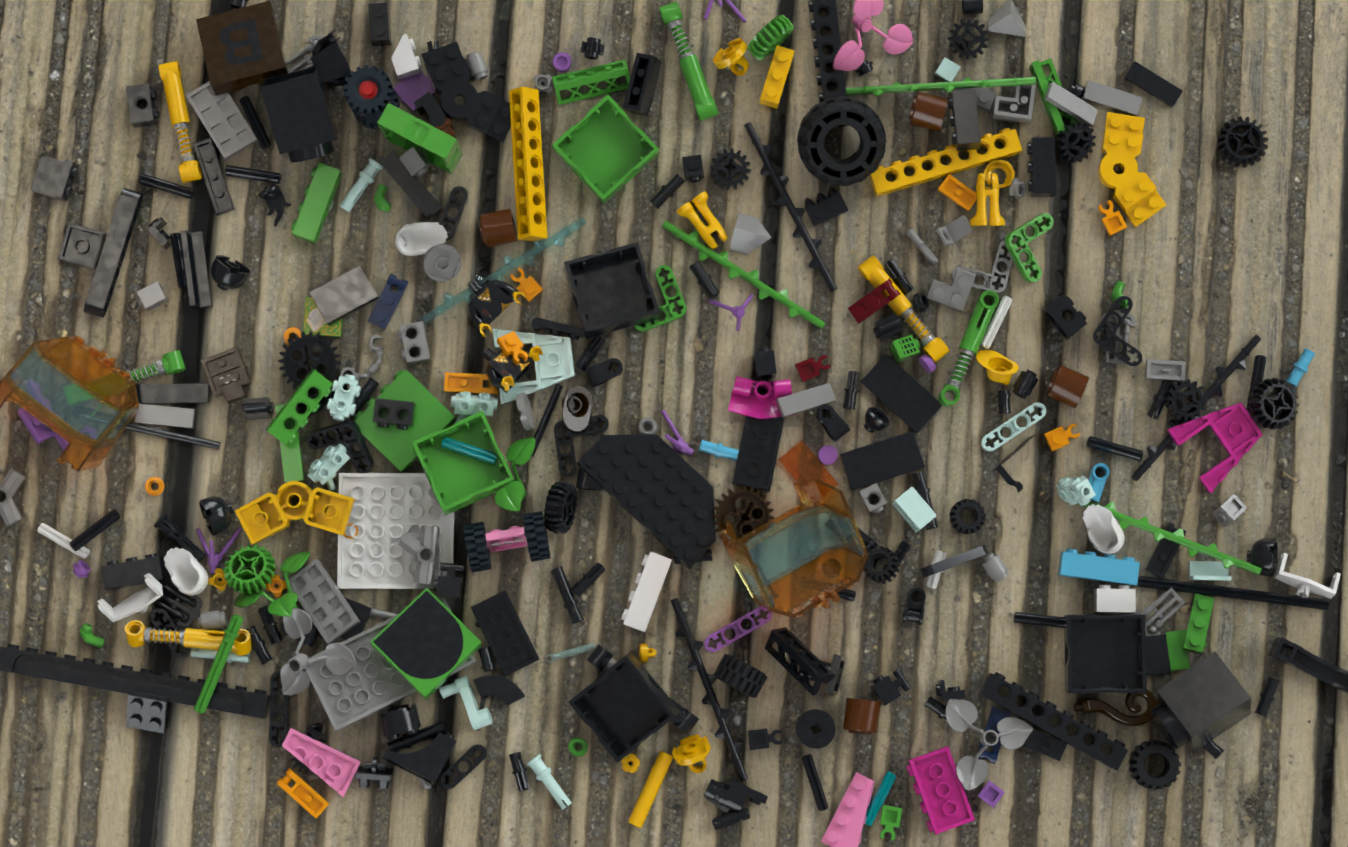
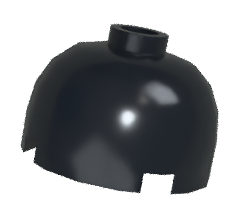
M217 255L211 267V275L217 283V287L225 291L242 287L250 275V270L237 260L234 263L229 261L230 257Z
M216 496L200 500V510L203 518L208 523L207 527L212 536L227 530L232 522L231 515L234 514L231 504H226L222 498Z
M1276 538L1257 540L1252 545V549L1247 551V562L1262 568L1261 576L1274 577L1276 574V569H1273V565L1277 563L1278 558Z

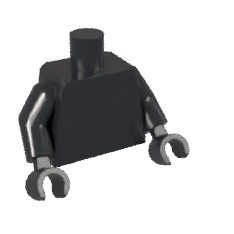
M333 29L328 35L317 41L310 58L313 65L308 68L319 65L323 82L332 86L346 85V77H350L351 69L337 43L341 37L335 38L333 33L336 30Z

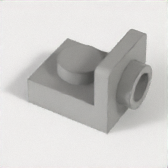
M1233 494L1212 515L1223 527H1226L1247 507Z

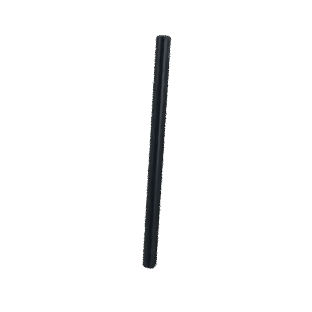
M1144 576L1138 577L1137 582L1139 587L1162 590L1172 588L1178 592L1323 610L1329 609L1330 604L1328 599L1302 598L1297 595Z

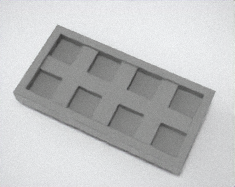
M210 81L186 95L225 160L258 141L229 93L216 96Z
M315 559L289 579L291 590L298 595V601L311 617L312 622L327 644L333 643L360 622L319 559Z

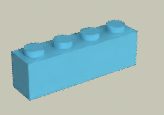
M1066 549V552H1060L1058 576L1130 586L1137 585L1140 562H1135V558L1123 557V560L1115 559L1116 555L1104 554V557L1096 556L1097 553L1085 551V554H1077L1078 550Z

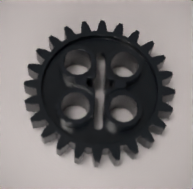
M302 331L301 337L297 334L294 335L295 341L290 338L288 339L289 346L283 345L286 352L282 351L279 353L284 358L279 359L278 362L284 363V366H281L279 370H285L282 377H289L286 382L287 384L292 381L294 382L293 389L298 385L300 386L305 379L299 377L298 370L304 368L308 374L311 371L310 365L305 363L308 360L305 345L309 348L310 359L315 361L312 364V368L317 371V365L324 364L327 371L321 375L330 382V378H337L334 372H340L336 365L341 364V361H337L336 358L341 356V354H335L334 351L338 347H331L333 340L327 342V335L320 338V332L313 336V332L309 331L308 336H306L305 332ZM315 345L320 346L322 354L314 355L312 347ZM296 349H299L303 352V358L301 360H298L293 356V352Z

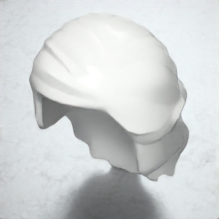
M418 222L406 224L400 228L396 234L395 243L397 249L402 254L417 256L426 254L427 250L435 245L446 243L448 235L443 225H439L438 222Z
M1099 504L1088 506L1083 512L1084 516L1082 519L1085 522L1089 540L1093 543L1094 548L1104 554L1118 552L1124 544L1125 536L1112 512Z
M175 547L167 551L163 559L165 561L164 566L171 575L173 584L179 591L190 596L202 593L207 587L209 580L204 567L189 551L183 548Z

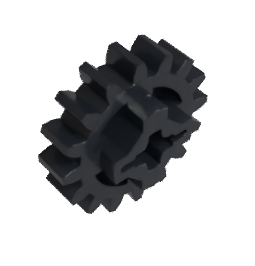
M968 18L967 23L964 19H961V25L955 23L956 29L949 31L953 36L948 37V40H952L949 47L955 48L953 53L959 52V58L966 55V60H969L971 55L975 59L977 58V53L984 54L982 48H988L985 41L990 40V38L985 37L989 31H983L985 24L979 26V20H975L972 23V18ZM963 27H965L964 32L961 35H958L959 31ZM974 28L979 31L980 36L974 32ZM965 37H973V41H969L968 44V41L965 40ZM957 42H960L964 46V50H962L959 47ZM976 43H980V45L978 46V48L975 49L974 51H972V50H973V46H974Z
M1071 121L1070 126L1064 125L1065 131H1059L1062 136L1057 138L1060 144L1056 147L1061 149L1059 155H1062L1064 160L1076 163V161L1082 162L1083 158L1088 159V152L1093 153L1091 146L1096 144L1092 140L1096 136L1091 135L1094 130L1089 128V124L1081 121Z
M731 148L730 153H727V150L723 149L722 155L717 152L718 159L712 158V162L715 165H710V169L714 170L710 173V176L716 177L714 183L720 182L719 188L726 185L727 190L730 189V186H733L736 190L737 184L744 185L742 180L748 181L749 177L746 174H749L751 170L746 167L750 166V162H745L747 156L741 157L740 150L734 153V149ZM728 158L726 162L720 163L723 159ZM737 159L741 165H738L734 160ZM730 162H732L731 166L733 170L729 177L728 166H730ZM718 172L723 174L726 180L722 179L719 176ZM735 176H740L737 180L732 181Z
M1185 379L1184 382L1179 380L1178 385H1171L1173 390L1166 391L1170 394L1169 397L1165 398V400L1169 401L1166 408H1171L1169 414L1176 413L1175 419L1182 417V421H1187L1188 418L1195 420V416H1201L1200 410H1206L1203 403H1208V401L1204 400L1203 397L1207 393L1201 392L1203 386L1196 387L1197 381L1191 383L1190 379ZM1187 387L1184 392H1178L1180 389ZM1189 408L1194 409L1189 413H1185L1186 411H1188Z

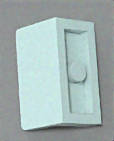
M913 487L909 488L891 503L916 533L936 517L934 511Z
M1188 561V581H1231L1229 568L1225 569L1222 562Z

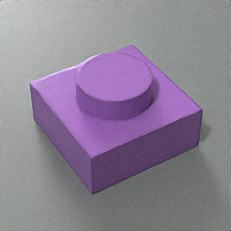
M988 780L977 796L994 808L1005 792Z

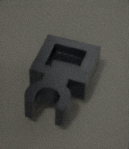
M767 728L748 730L750 750L769 748V742L777 745L782 744V740L776 741L774 739L775 734L781 733V730H774L771 734H768Z

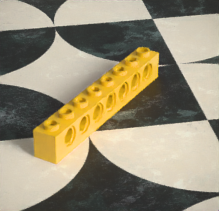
M521 86L509 90L518 240L535 242L547 239L538 89Z
M1010 128L1000 130L999 134L992 136V133L981 136L980 146L985 148V154H979L976 149L957 151L956 145L952 144L946 146L943 151L932 150L923 157L915 155L908 158L909 161L903 163L901 160L895 161L886 168L879 166L874 173L869 175L875 197L948 176V174L952 175L989 164L994 160H1002L1019 155L1022 152V147L1016 129L1010 130ZM996 141L1002 142L1003 145H1004V148H1003V149H998V148H996L995 145H994V142H996ZM965 152L968 159H960L958 153ZM942 157L948 158L949 161H950V164H949V165H943V164H941L940 158H942ZM929 163L932 169L926 171L922 168V164ZM904 169H912L914 175L906 176ZM887 174H893L896 180L890 182L886 179L885 176Z

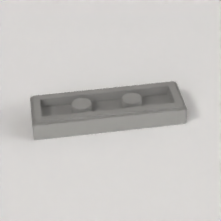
M1088 80L1082 99L1137 116L1143 97Z
M1054 82L1049 84L1044 98L1046 101L1078 121L1089 124V127L1094 124L1098 109Z
M830 383L778 398L776 402L782 418L833 403L836 401Z
M137 403L135 423L193 429L195 409Z

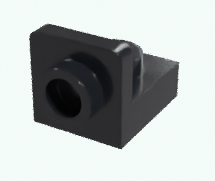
M701 155L682 157L685 181L689 180L690 183L701 181L704 178Z
M161 217L159 220L155 219L151 222L148 231L165 249H168L172 244L168 241L170 237L162 229L167 222Z
M939 680V684H936V694L940 696V700L966 698L965 690H960V686L948 687V691H945L944 680Z

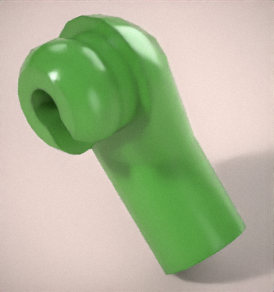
M379 184L374 196V202L380 211L388 212L391 209V204L384 197L388 187Z
M1116 281L1111 293L1113 303L1118 297L1123 296L1122 292L1125 283L1121 281ZM1127 300L1119 301L1120 309L1128 307Z
M88 623L83 624L82 628H80V635L85 643L102 648L105 639L93 635L92 625Z

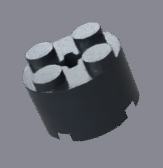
M412 703L410 708L409 704L387 709L388 712L384 715L383 711L378 713L383 736H387V740L398 738L400 733L406 732V735L417 733L419 727H421L416 703Z
M813 709L804 712L798 718L795 730L798 739L803 745L819 749L827 746L833 740L836 728L834 720L828 713ZM817 723L818 728L821 730L814 735L810 727L815 726Z

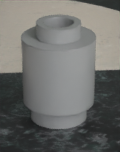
M477 52L468 54L465 62L469 69L470 77L474 81L487 78L488 69L482 54Z
M991 553L983 559L985 562L982 565L991 580L994 579L997 583L1009 575L1007 567L998 554L994 556Z
M215 610L201 613V617H198L199 628H203V630L223 629V627L228 626L226 612Z

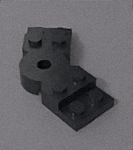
M457 41L421 54L434 91L442 93L440 106L444 114L455 121L466 119L469 128L503 143L511 127L510 103L487 91L477 93L476 89L468 83L471 75ZM456 97H462L465 103L463 105H457L454 102V99Z

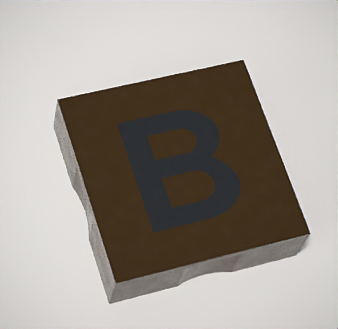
M270 1L196 19L210 85L216 96L241 90L253 84H262L265 79L289 73L285 55L279 41L280 34L275 12Z

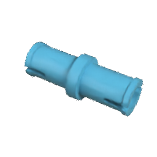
M1304 348L1298 362H1295L1293 365L1294 369L1286 380L1287 383L1294 387L1298 386L1303 374L1307 373V367L1315 356L1313 351Z
M703 439L699 447L700 452L715 455L716 458H727L735 462L739 453V449H733L723 446V443L716 444Z

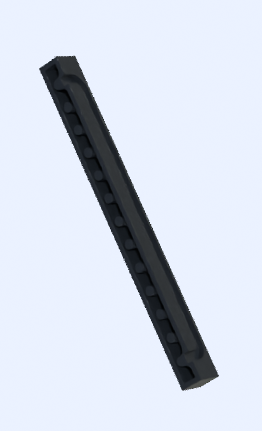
M8 644L7 647H1L0 671L129 694L130 691L167 697L169 702L191 706L196 705L206 681L198 679L197 682L190 681V677L179 675L178 679L172 678L171 673L160 672L159 675L152 674V670L141 668L140 672L134 671L133 666L121 665V668L114 667V663L105 661L102 662V665L95 664V660L89 658L79 661L76 660V656L67 654L64 655V658L57 657V653L51 651L41 654L38 653V649L29 647L24 651L19 650V646ZM217 682L207 708L266 719L270 695H266L264 690L255 689L254 692H248L247 687L236 686L235 689L228 688L226 683Z

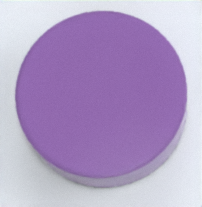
M563 52L556 54L553 58L555 70L561 73L567 72L572 66L571 57Z
M924 354L919 358V362L925 371L932 373L936 370V365L930 356Z
M830 445L822 447L818 453L820 462L825 465L833 464L838 457L837 450Z

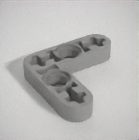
M1002 241L997 248L991 274L959 266L951 274L952 281L957 269L960 268L972 272L976 276L980 275L983 277L984 283L978 286L973 282L971 288L984 292L991 290L997 294L1002 293L1006 288L1013 261L1009 251L1006 258H1010V260L998 258L1004 254V249H1001V247L1005 246V242ZM999 262H1004L1007 265L1005 272L997 270L996 266ZM998 276H1005V279L1000 278L999 284L1002 285V288L999 287L998 290H995V286L992 283L997 281Z

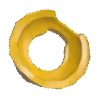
M1005 160L990 162L984 170L986 183L990 186L992 171L1001 169L1005 172L1006 178L1005 183L999 185V188L1010 186L1015 177L1012 165Z

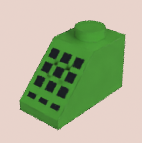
M912 335L892 341L889 346L897 364L918 355L921 348L917 338L913 339Z

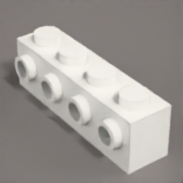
M651 551L649 555L645 554L642 565L645 566L644 570L637 575L635 583L638 586L636 591H631L628 599L631 602L629 610L625 609L621 620H624L623 625L644 633L646 632L672 559Z

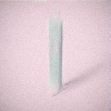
M587 644L580 646L583 648L569 649L561 653H554L550 655L551 658L570 657L578 654L565 653L589 652L593 650L576 649H589L596 647L595 644Z

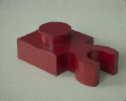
M827 355L821 356L817 362L812 357L795 364L802 383L820 376V369L828 370L831 368V364L827 366L822 365V360L826 359Z

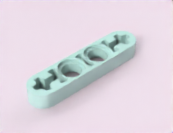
M1040 402L1033 403L985 435L981 440L982 449L987 452L996 450L1041 420L1046 415V407ZM1033 407L1041 408V416L1038 414L1031 417L1034 421L1031 422L1030 417L1025 412L1028 411V414H1031L1034 411ZM1018 417L1026 419L1027 424L1025 427L1017 425L1016 419ZM1003 427H1007L1011 431V435L1008 438H1004L1000 434V430ZM996 432L997 437H998L1002 442L999 443V440H997V441H995V442L993 443V446H994L993 448H991V446L986 447V445H985V443L987 442L986 438H988L989 440H992L993 438L996 437V436L993 434V433Z

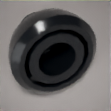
M875 407L867 409L865 414L866 424L864 425L867 431L873 433L874 431L883 430L890 425L888 417L882 411Z

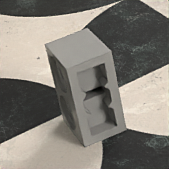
M424 322L400 325L401 330L398 331L399 341L403 342L404 349H401L403 361L406 360L408 365L431 361ZM410 330L417 331V335L413 339L407 337V333ZM412 349H420V355L418 357H411Z

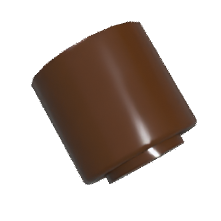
M918 92L917 96H914L909 114L910 125L940 132L948 98Z
M510 208L480 215V233L483 243H486L487 248L518 241Z
M1060 365L1058 369H1055L1046 389L1048 390L1047 396L1076 408L1085 391L1089 377Z
M846 698L843 729L849 730V733L865 735L878 733L881 702Z

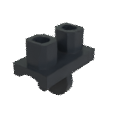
M373 757L372 762H365V766H359L356 772V779H358L359 787L362 788L370 787L371 780H378L377 788L387 789L393 776V768H385V763H378V757Z

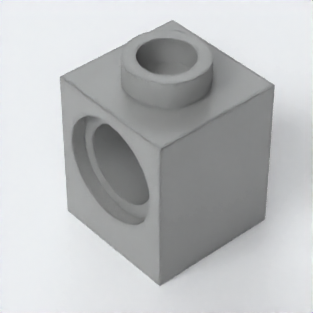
M413 146L399 157L411 176L419 175L421 177L429 171L428 168L432 165V162L421 146Z
M158 281L137 291L139 296L137 301L140 307H145L148 311L169 301L162 285Z
M877 483L858 492L868 513L873 511L876 514L884 510L883 506L887 502ZM869 495H876L878 497L876 505L869 503Z

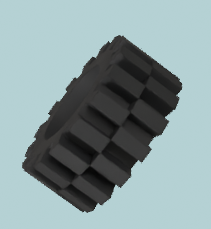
M974 499L960 500L951 509L950 523L959 533L971 534L982 527L985 522L986 513H984V508L981 507V504ZM964 509H970L975 514V519L970 524L963 523L960 518V514Z
M880 546L879 549L874 547V551H868L870 553L869 556L865 554L864 558L866 561H862L864 573L876 583L886 584V580L891 582V577L896 578L897 576L894 573H899L897 568L900 567L899 559L887 547ZM880 559H886L888 562L887 567L883 571H876V562Z

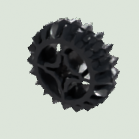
M1241 116L1237 118V121L1232 118L1230 123L1226 122L1224 124L1225 128L1219 130L1221 134L1217 136V139L1220 142L1216 146L1222 147L1218 153L1225 154L1222 157L1223 160L1230 159L1228 161L1229 165L1235 162V167H1239L1242 164L1243 168H1246L1248 164L1253 166L1255 161L1259 162L1261 160L1260 156H1265L1264 150L1268 148V145L1264 143L1269 138L1263 137L1267 132L1260 131L1262 125L1256 126V120L1250 123L1249 117H1246L1244 121ZM1238 128L1246 129L1243 134L1231 132ZM1251 134H1253L1256 139V146L1255 143L1251 140ZM1245 137V144L1240 147V140ZM1228 138L1230 139V142H1232L1234 145L1233 151L1229 146ZM1242 150H1245L1247 152H1253V154L1249 156L1239 155V153Z
M1268 378L1264 382L1257 383L1258 386L1252 388L1254 393L1249 395L1252 401L1248 403L1252 405V408L1248 411L1254 412L1252 418L1257 419L1256 423L1262 424L1263 428L1271 430L1276 428L1282 429L1284 426L1290 425V421L1295 419L1293 414L1298 413L1295 407L1300 405L1295 401L1299 398L1294 396L1296 390L1290 389V383H1285V380L1278 378ZM1273 388L1272 393L1265 397L1266 393ZM1282 410L1280 416L1274 419L1275 415H1278V412Z
M555 482L548 491L546 503H544V524L546 529L553 533H567L573 525L578 506L577 491L573 484Z

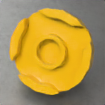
M737 38L727 43L729 47L724 51L722 48L719 49L712 60L718 69L729 67L734 74L743 76L749 68V63L743 56L748 47L742 38ZM736 64L741 65L743 69L739 68Z
M699 734L683 738L679 741L680 745L677 748L674 746L672 750L676 763L681 766H689L690 770L694 773L703 772L707 767L705 757L711 748L707 737L704 736L702 738ZM700 761L703 762V764L700 765V766H694V765H693V764L698 763V762H700Z

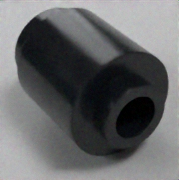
M1028 369L1026 372L1021 371L1013 385L1014 389L1012 392L1026 399L1027 396H1030L1038 382L1037 374Z

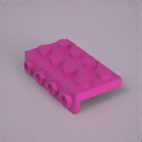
M949 746L908 760L909 765H906L909 776H913L916 782L913 784L916 795L920 794L922 802L919 804L923 814L927 813L929 818L926 823L930 832L933 831L937 835L975 820L963 785L957 777L956 766Z

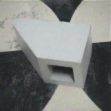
M407 34L402 36L391 58L399 80L420 73L419 67H422L419 56H415L413 50L416 49L413 38L409 39Z

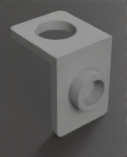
M963 215L948 225L936 229L944 245L947 246L972 233L973 229L966 216Z

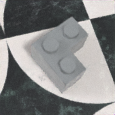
M1036 84L1014 86L1013 98L996 96L993 100L991 119L1029 124L1032 119Z

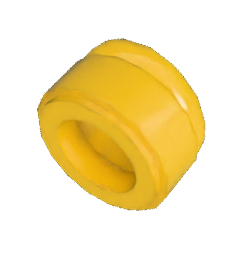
M647 643L639 645V660L641 663H647L648 658L657 655V651L654 648H648Z

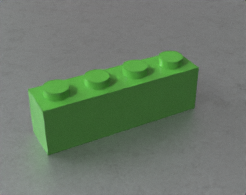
M318 163V166L313 168L311 174L312 182L305 189L304 195H306L304 202L300 203L298 213L300 214L298 219L293 221L291 227L292 234L295 237L314 244L318 241L342 177V172L339 169L322 163Z

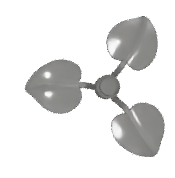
M294 607L291 617H283L286 633L292 639L301 637L296 651L293 652L294 657L281 669L283 695L297 694L309 687L311 680L306 670L303 669L311 663L327 659V668L337 675L345 674L355 666L356 661L353 653L341 643L327 645V655L309 660L307 655L299 653L305 639L304 634H308L312 630L311 617L305 611Z
M949 699L946 705L945 714L948 725L959 733L965 732L968 727L979 732V739L983 745L981 750L975 755V758L968 755L962 757L957 762L956 774L965 790H972L985 780L988 774V764L984 760H978V758L988 746L995 745L1000 737V743L1003 747L1014 750L1021 747L1033 731V728L1028 723L1014 717L1003 718L997 723L998 734L994 730L984 731L972 725L978 717L974 704L967 700Z

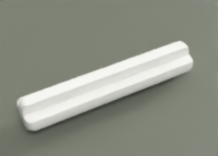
M1002 297L981 342L982 347L990 348L1012 303L1010 297Z
M41 523L37 531L79 557L86 559L89 556V549L83 546L78 551H74L69 544L72 539L50 526Z

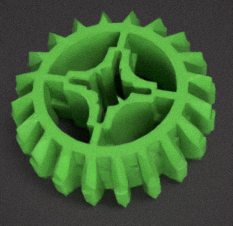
M784 15L776 16L750 41L748 45L750 54L757 60L765 59L775 51L777 45L780 46L793 31L794 25Z
M250 544L247 545V548L240 546L239 551H233L234 555H228L229 561H224L226 566L223 568L225 580L228 582L229 587L233 588L236 592L240 591L243 595L246 592L252 595L254 590L259 593V589L261 587L266 589L265 584H271L272 580L270 578L275 577L274 571H276L274 558L263 546L260 548L257 544L253 548Z

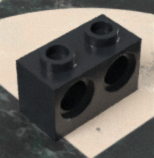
M769 348L758 349V352H755L753 357L756 380L775 378L777 371L774 350L770 351Z
M375 398L373 422L377 423V427L389 428V425H397V429L408 430V427H413L416 404L408 401ZM382 409L389 410L387 418H380V411ZM407 411L409 413L408 418L404 421L400 420V412Z

